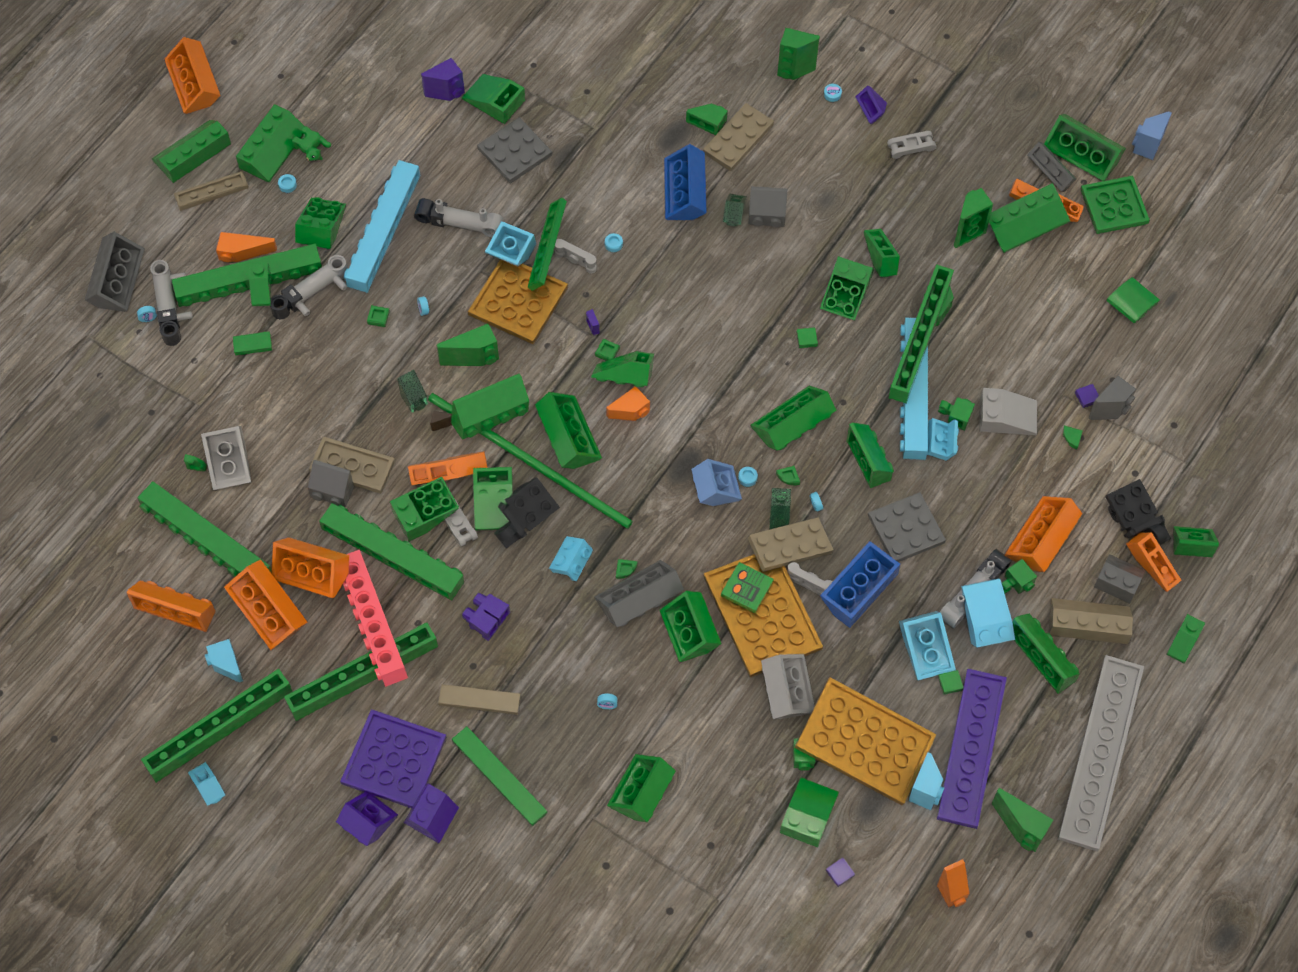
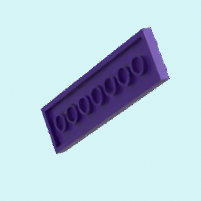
M967 669L937 820L975 829L978 828L1007 677Z

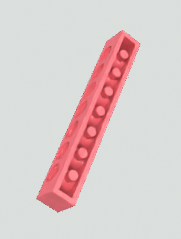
M360 549L346 554L350 555L349 573L343 586L345 591L350 590L351 594L347 595L350 605H355L356 607L353 609L356 621L361 620V623L358 624L361 634H366L367 638L363 639L367 650L371 649L373 652L369 656L372 664H377L378 666L377 669H374L378 680L383 679L385 687L408 678Z

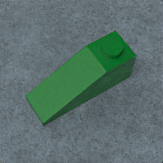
M882 229L864 230L871 260L880 277L897 275L900 256Z

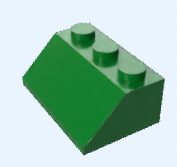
M785 28L780 43L777 76L795 80L815 71L820 36Z
M982 188L968 192L965 197L954 242L955 248L987 232L993 203Z
M850 423L846 442L869 487L873 488L891 481L894 469L892 464L887 462L885 450L882 446H879L875 431H872L869 425Z
M685 591L659 610L679 662L708 654L722 644L701 592Z
M635 754L607 806L635 821L648 823L667 786L672 781L676 770L661 757Z

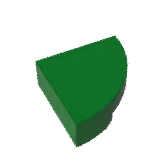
M1064 425L1063 437H1065L1069 446L1077 449L1082 430Z
M185 454L184 462L187 469L206 471L207 464L203 460Z
M795 466L776 470L777 477L785 484L800 485Z
M618 559L616 579H623L633 574L637 568L638 561Z

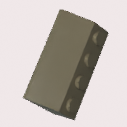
M1051 598L1049 634L1051 636L1121 644L1129 643L1133 627V616L1130 607Z

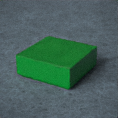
M371 305L367 324L386 327L390 313L389 308Z
M815 327L797 329L799 348L818 346Z
M603 339L595 352V356L605 361L613 359L620 350V345Z
M958 670L938 675L944 695L963 691L964 687Z

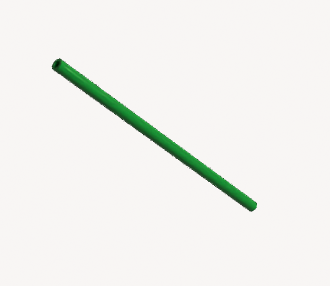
M434 393L429 396V402L443 411L452 414V404ZM484 430L479 433L623 527L629 529L632 525V520L494 431Z

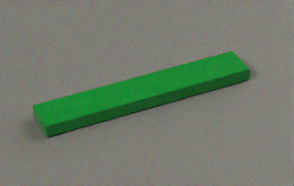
M564 198L556 200L549 206L527 288L531 291L545 284L567 202Z
M467 726L452 738V742L531 826H534L547 814V810Z

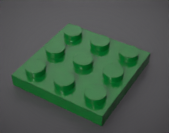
M1133 176L1081 186L1080 190L1096 234L1149 224L1150 219Z

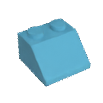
M501 221L485 253L519 266L528 260L536 246L535 236L532 233Z
M927 752L908 800L929 810H932L934 804L938 806L944 787L941 786L943 778L931 753Z

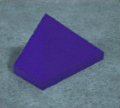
M867 85L855 96L870 124H873L885 113L887 102L870 86Z

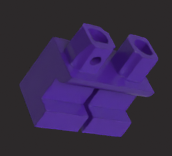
M478 593L473 600V604L479 608L476 612L469 607L466 608L462 613V617L469 623L470 629L476 630L482 634L484 639L489 641L509 615L510 608L507 603L491 594L485 596Z

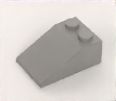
M983 388L980 397V432L1037 435V400L1004 389Z
M242 426L201 434L213 490L251 482Z

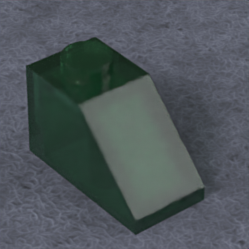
M729 193L725 204L723 222H727L729 226L741 225L747 196Z
M413 369L397 378L400 395L411 413L416 410H422L428 404V400L415 370Z
M772 488L769 530L789 525L791 489Z

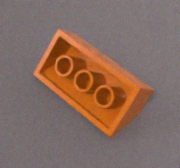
M183 37L164 60L183 112L188 114L211 107L221 95L201 41Z
M1043 496L1005 555L1015 562L1023 559L1032 571L1045 572L1083 513L1071 498Z
M288 537L273 542L271 574L278 582L334 598L348 576L350 555Z
M261 559L247 566L224 586L225 590L270 650L277 647L308 623Z
M140 580L127 591L134 609L207 632L216 612L212 602L202 598L199 600L189 593L181 594L170 587L162 588L152 581L144 582Z

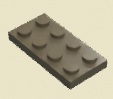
M745 103L706 145L703 151L706 156L732 171L774 125V120Z
M324 436L313 458V461L317 460L350 470L354 486L380 494L395 463L393 457ZM312 461V463H311V465H310V468H309V471H310V472H311V469H312L313 461Z
M819 517L751 534L748 537L762 571L783 567L792 562L798 563L825 556L833 552V547Z

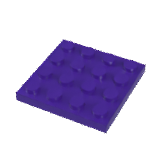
M371 709L340 782L342 785L412 808L423 787L428 784L447 738L446 734Z

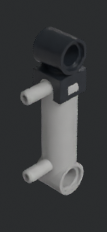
M420 199L414 213V218L421 223L427 224L431 222L432 225L443 228L445 225L469 229L482 232L490 238L494 236L501 221L504 222V218L496 213L487 214L484 208L480 209L479 213L448 207V203L442 202L441 199L435 200V203L430 199Z
M341 255L330 257L328 263L294 287L292 284L281 291L282 295L273 296L270 306L273 317L279 320L285 319L289 316L290 309L293 312L300 310L304 316H308L310 310L304 305V301L332 282H335L341 290H345L347 285L342 280L347 269L345 258Z
M157 260L151 264L150 270L157 304L159 331L164 343L174 346L181 340L179 321L193 318L191 311L177 314L172 279L186 276V273L172 275L168 263L164 260Z
M995 549L978 567L977 572L966 585L999 579V576L1010 566L1012 560L998 549ZM962 589L940 611L943 621L953 629L958 626L966 614L965 598L962 594Z

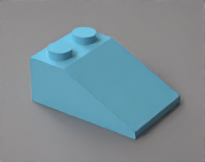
M994 579L961 586L962 594L965 598L964 606L971 644L975 647H982L1015 640L1013 623L1001 580Z
M935 611L899 621L903 640L917 680L956 670L941 612Z

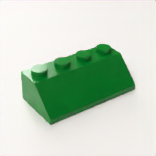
M274 104L236 155L239 169L269 183L293 151L292 140L296 136L299 138L303 137L304 134L301 133V130L304 128V125L290 111Z
M1066 114L1059 115L1044 143L1054 154L1102 181L1107 179L1126 149Z
M209 120L154 156L152 160L174 183L231 145L229 134L218 121Z
M1053 183L991 212L989 224L1003 253L1071 222Z
M520 373L453 401L451 424L462 440L474 437L477 433L490 430L496 425L507 423L510 419L523 416L528 412L529 398Z
M809 385L752 423L751 428L769 448L778 451L784 449L792 440L799 439L807 430L815 428L816 424L822 420L830 418L831 414L837 410L828 391Z
M548 392L535 404L538 415L551 441V446L562 468L576 469L602 459L574 395Z
M1030 613L1015 617L1012 622L1015 635L1014 641L1057 694L1075 683L1080 675L1078 668L1075 664L1070 663L1066 658L1065 652L1054 644L1051 635L1044 632L1040 622L1033 618Z

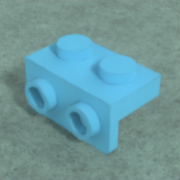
M932 418L928 421L927 455L946 461L956 455L958 451L957 436L959 433L957 420L946 423Z
M566 536L549 569L553 573L568 575L572 581H577L593 549L584 539Z

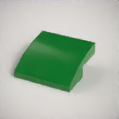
M1131 277L1116 289L1106 301L1130 321L1136 323L1145 316L1147 311L1155 307L1160 299Z

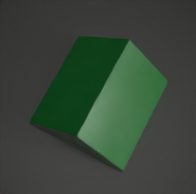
M1173 527L1174 555L1213 557L1219 546L1213 529Z

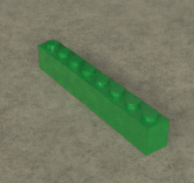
M312 244L172 279L179 307L190 306L194 303L207 302L210 299L226 297L230 294L243 293L246 290H250L249 263L268 262L271 272V284H278L282 281L311 275L322 267L317 246Z
M936 264L893 379L888 397L890 399L907 404L954 273L953 269Z
M152 481L137 497L142 511L147 514L149 512L153 514L157 522L168 525L169 530L175 535L178 533L182 535L186 543L197 546L198 551L204 556H211L215 564L220 567L222 565L226 567L228 573L233 577H236L247 566L260 560L258 556ZM262 560V562L265 564L268 570L272 573L270 565Z
M332 503L319 521L322 530L356 549H360V551L451 601L464 584V577L459 569L450 568L441 559L436 558L435 560L426 551L413 548V545L408 541H401L393 533L382 531L375 523H368L360 515L351 514L342 505L337 506Z
M427 622L394 639L403 665L438 647L437 639ZM370 651L284 696L295 721L378 679L374 670L378 666L377 664H372L369 656L373 652Z
M280 669L275 670L142 758V763L157 783L282 700L284 696L293 692L290 683Z

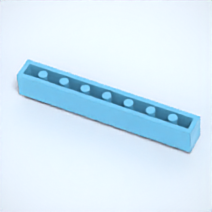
M398 160L397 165L393 166L391 178L385 183V191L383 195L379 196L377 209L373 210L371 222L365 227V235L363 239L359 240L356 254L352 255L350 268H347L345 271L344 279H346L347 287L368 293L420 178L418 165Z
M905 318L904 325L901 324L900 336H904V341L900 343V352L904 353L916 318ZM928 347L907 404L903 403V407H900V418H903V423H900V435H903V440H900V451L903 452V459L926 460L928 453Z

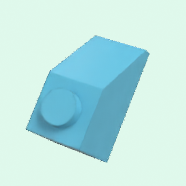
M229 639L206 646L208 654H205L208 666L212 665L215 672L237 682L243 681Z
M206 762L188 772L207 806L219 802L225 796L219 782Z

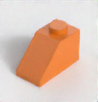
M634 387L607 406L606 415L609 419L636 421L649 413L650 401L637 387Z

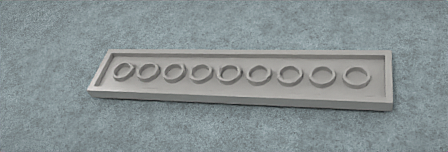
M1108 655L1104 657L1058 840L1097 852L1100 848L1144 670L1142 665Z

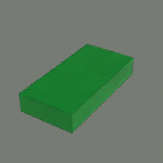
M270 331L233 336L235 356L272 351Z

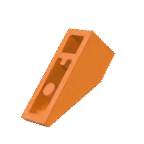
M221 232L216 252L219 260L223 262H240L277 251L275 238Z
M1152 532L1139 533L1126 543L1136 561L1166 592L1182 581Z
M963 859L945 867L937 884L948 908L953 905L955 907L963 905L969 896L966 867Z

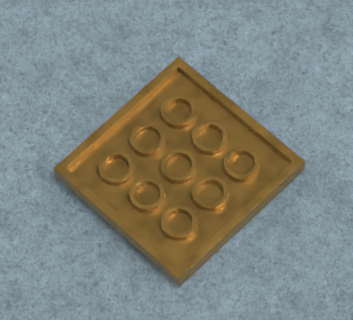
M500 259L468 310V315L534 344L566 292L568 284L547 275L545 284L531 291L527 287L532 268L525 264L516 266Z

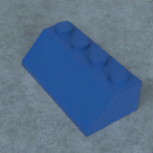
M689 144L664 158L665 219L694 220L706 214L705 152Z
M869 541L820 597L834 617L851 628L899 574L900 563Z

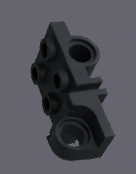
M537 477L522 484L512 493L513 495L504 499L507 502L506 505L502 502L498 505L509 522L494 534L506 549L527 535L524 531L525 528L531 531L560 508Z
M1140 479L1105 496L1109 503L1108 510L1112 519L1120 523L1121 531L1127 530L1124 537L1129 539L1145 531V533L1152 532L1159 545L1171 540L1164 524L1165 519L1163 515L1155 517L1159 512Z

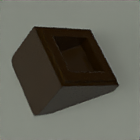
M433 411L430 422L431 431L452 426V414Z

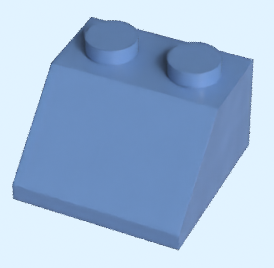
M1171 112L1147 118L1143 126L1139 124L1132 143L1135 146L1133 153L1151 160L1154 159L1166 131Z
M707 459L691 469L700 503L716 506L742 500L732 465Z

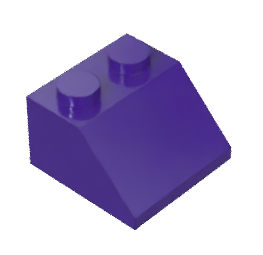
M452 58L421 73L425 97L451 101L465 93L463 72Z
M427 784L423 787L404 823L435 842L440 843L459 807L447 794Z
M364 792L345 803L336 823L357 838L360 843L368 846L381 837L397 818L398 814L374 795Z

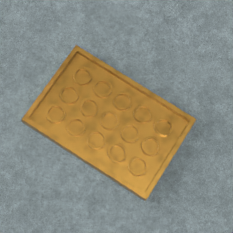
M754 554L704 573L703 577L750 678L763 673L761 660L784 654H804L805 657L823 650V645L785 566L762 571ZM739 562L774 579L756 613L721 597V592Z
M829 677L794 748L903 805L936 734Z

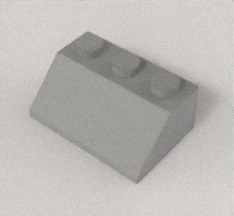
M784 654L761 660L773 719L811 714L815 705L804 654Z

